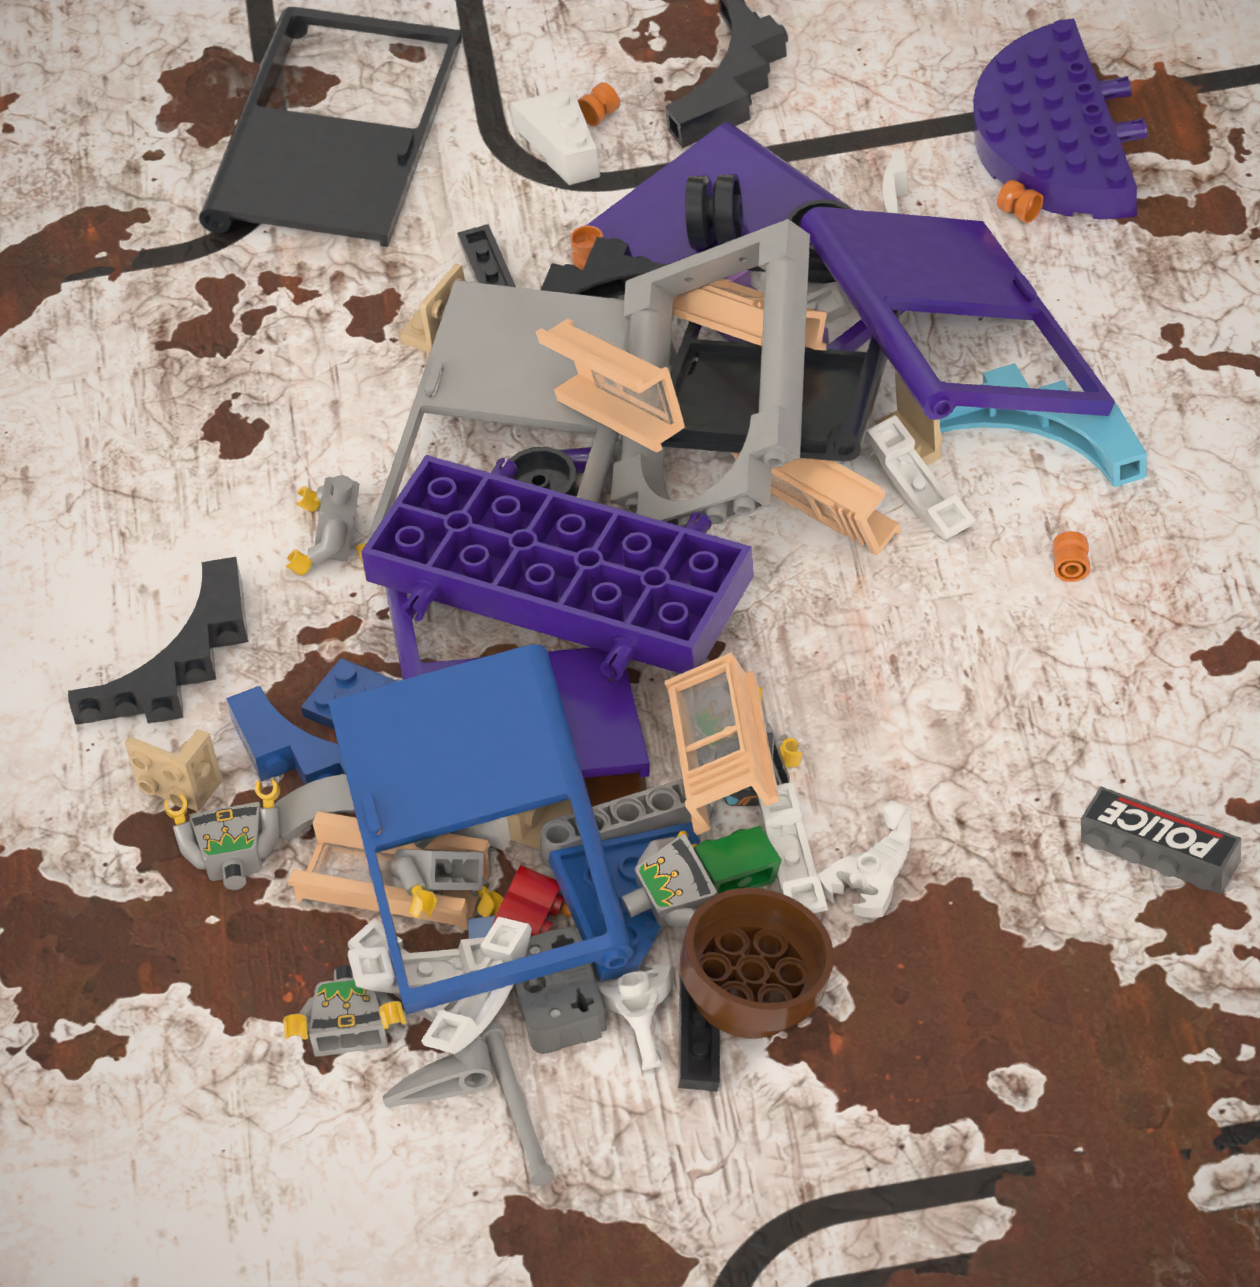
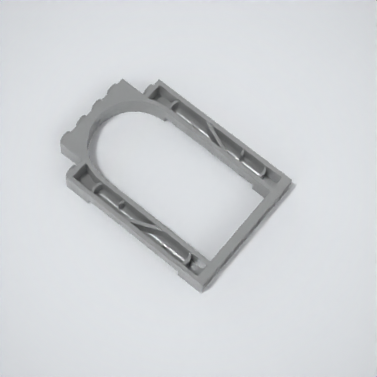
M789 219L626 281L623 317L630 321L628 353L661 369L664 367L669 369L673 297L758 265L765 270L759 413L751 415L748 435L738 458L723 478L713 487L693 498L674 501L669 498L664 485V447L656 453L623 435L621 461L615 462L613 465L611 501L625 508L626 511L681 527L686 526L692 513L699 512L696 522H698L703 513L710 518L712 525L723 524L729 519L741 515H750L756 510L769 507L772 467H781L787 462L800 458L810 234ZM658 382L640 394L626 387L627 392L657 407L659 406L662 393Z

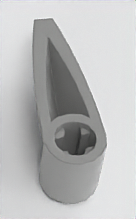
M475 1039L461 1051L432 1062L411 1073L382 1096L385 1107L428 1102L487 1088L493 1081L487 1043L481 1039Z

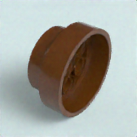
M738 888L711 897L695 911L686 930L680 953L679 967L683 983L693 998L696 1008L710 1024L733 1036L759 1039L776 1035L788 1027L802 1022L816 1010L824 996L833 969L834 951L826 928L818 917L802 903L772 890Z

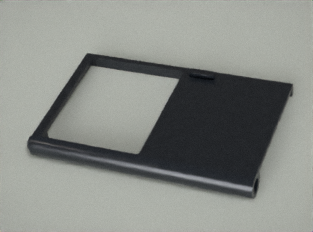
M301 7L285 8L281 12L199 214L200 224L210 232L223 233L230 228L234 219L380 241V246L388 247L462 43L461 30ZM310 25L448 44L417 128L281 110L266 106L293 39L304 37Z
M809 254L808 275L833 277L819 255ZM759 265L748 269V271L765 272ZM892 310L899 320L901 310ZM689 321L670 373L685 428L662 442L661 446L740 453L748 435L751 415L759 413L762 346L753 343L697 339L702 325ZM871 336L867 352L826 349L825 351L805 347L800 458L845 462L852 461L860 455L888 359L873 336ZM662 396L658 407L667 412Z

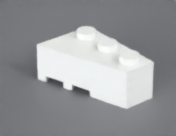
M572 88L557 90L552 93L510 103L514 132L519 137L523 136L530 143V148L535 153L540 152L546 158L547 164L568 185L600 177L597 148Z

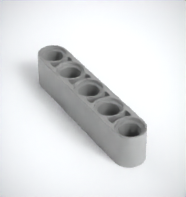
M683 779L592 807L602 841L689 822L692 823L691 814L685 805L686 794ZM713 802L707 804L709 820L713 813ZM574 813L552 819L542 826L540 857L544 865L551 868L548 862L550 851L583 845Z

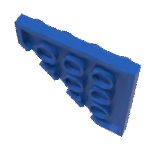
M691 822L602 841L632 944L633 955L624 966L617 969H608L598 965L596 961L592 962L600 982L620 978L627 973L638 971L664 926H659L650 909L630 918L621 897L639 889L635 879L634 868L651 841L677 837L679 832L686 831L689 834L688 840L691 845L695 843L698 845L700 843ZM583 845L550 851L548 862L582 940L604 935L607 929Z

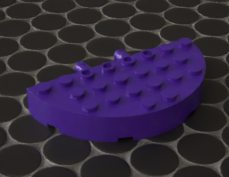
M1074 18L1057 20L1052 24L1028 32L1011 42L985 67L974 92L975 146L980 161L988 174L993 179L997 178L1003 184L1013 179L1024 184L1026 190L1033 189L1041 193L1043 196L1041 209L1064 216L1073 217L1074 212L1093 214V219H1120L1137 216V185L1121 143L1147 139V126L1144 118L1115 123L1114 120L1112 121L1105 101L1131 97L1130 80L1128 76L1102 81L1096 78Z

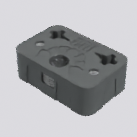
M563 927L530 936L525 957L582 941L580 933L575 928ZM590 963L513 985L531 1047L537 1053H551L569 1046L591 1042L602 1038L601 1032L607 1031L603 1001Z

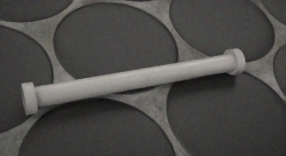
M490 1023L480 1034L481 1038L489 1046L531 1168L529 1172L531 1183L536 1186L545 1185L553 1180L554 1172L552 1167L546 1164L503 1042L505 1035L503 1027L499 1023Z

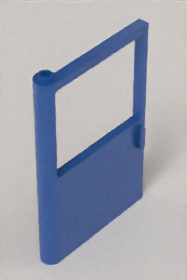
M536 644L526 645L328 701L406 1015L595 961L598 965L608 969L620 968L628 962L633 955L632 944L548 651L544 646ZM570 799L607 932L604 935L420 987L410 988L376 853Z

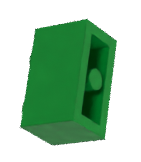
M761 826L747 830L738 829L728 836L716 840H704L693 847L718 894L738 888H760L774 883L782 861Z

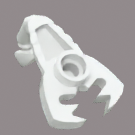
M893 800L883 810L887 827L893 830L889 833L888 837H884L865 852L850 854L836 861L819 874L823 893L833 904V893L844 894V885L840 880L846 881L851 889L856 888V891L860 894V903L852 905L854 915L868 918L884 916L892 899L894 891L893 880L899 874V870L902 869L907 858L912 834L910 808Z
M670 965L643 966L645 972L634 971L620 978L602 982L599 980L597 982L603 1005L613 1012L621 1013L635 1030L643 1070L662 1066L661 1056L655 1048L650 1025L655 1007L665 1000L672 989L674 977Z

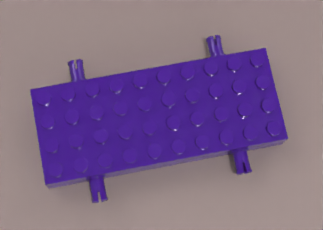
M425 455L361 551L367 582L411 594L407 602L402 606L403 614L410 620L418 612L415 621H421L431 603L435 601L609 653L600 665V670L609 679L616 670L613 680H619L623 676V672L631 659L680 674L703 665L754 577L752 546L706 534L711 528L712 522L703 513L698 522L696 520L699 517V512L692 513L686 526L681 527L514 480L512 478L516 475L518 468L510 459H507L502 467L505 458H499L493 470L489 473Z

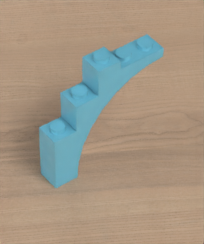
M1015 363L984 372L983 384H980L1030 388ZM1064 380L1036 388L1070 391ZM1116 402L1109 416L956 406L951 414L940 419L941 433L980 427L1007 428L1034 433L1055 440L1087 458L1101 470L1113 487L1146 478L1147 453Z

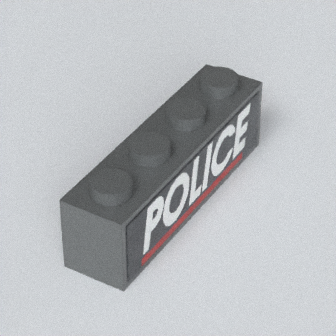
M1100 786L1081 817L1082 843L1089 845L1093 849L1103 850L1122 857L1130 863H1138L1157 870L1165 876H1173L1189 882L1202 890H1210L1222 895L1241 862V837Z

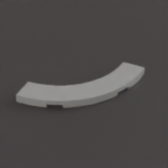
M346 774L329 776L310 782L292 791L274 804V806L278 807L280 836L287 841H291L300 832L313 825L317 811L331 814L355 813ZM436 837L414 842V844L424 849Z

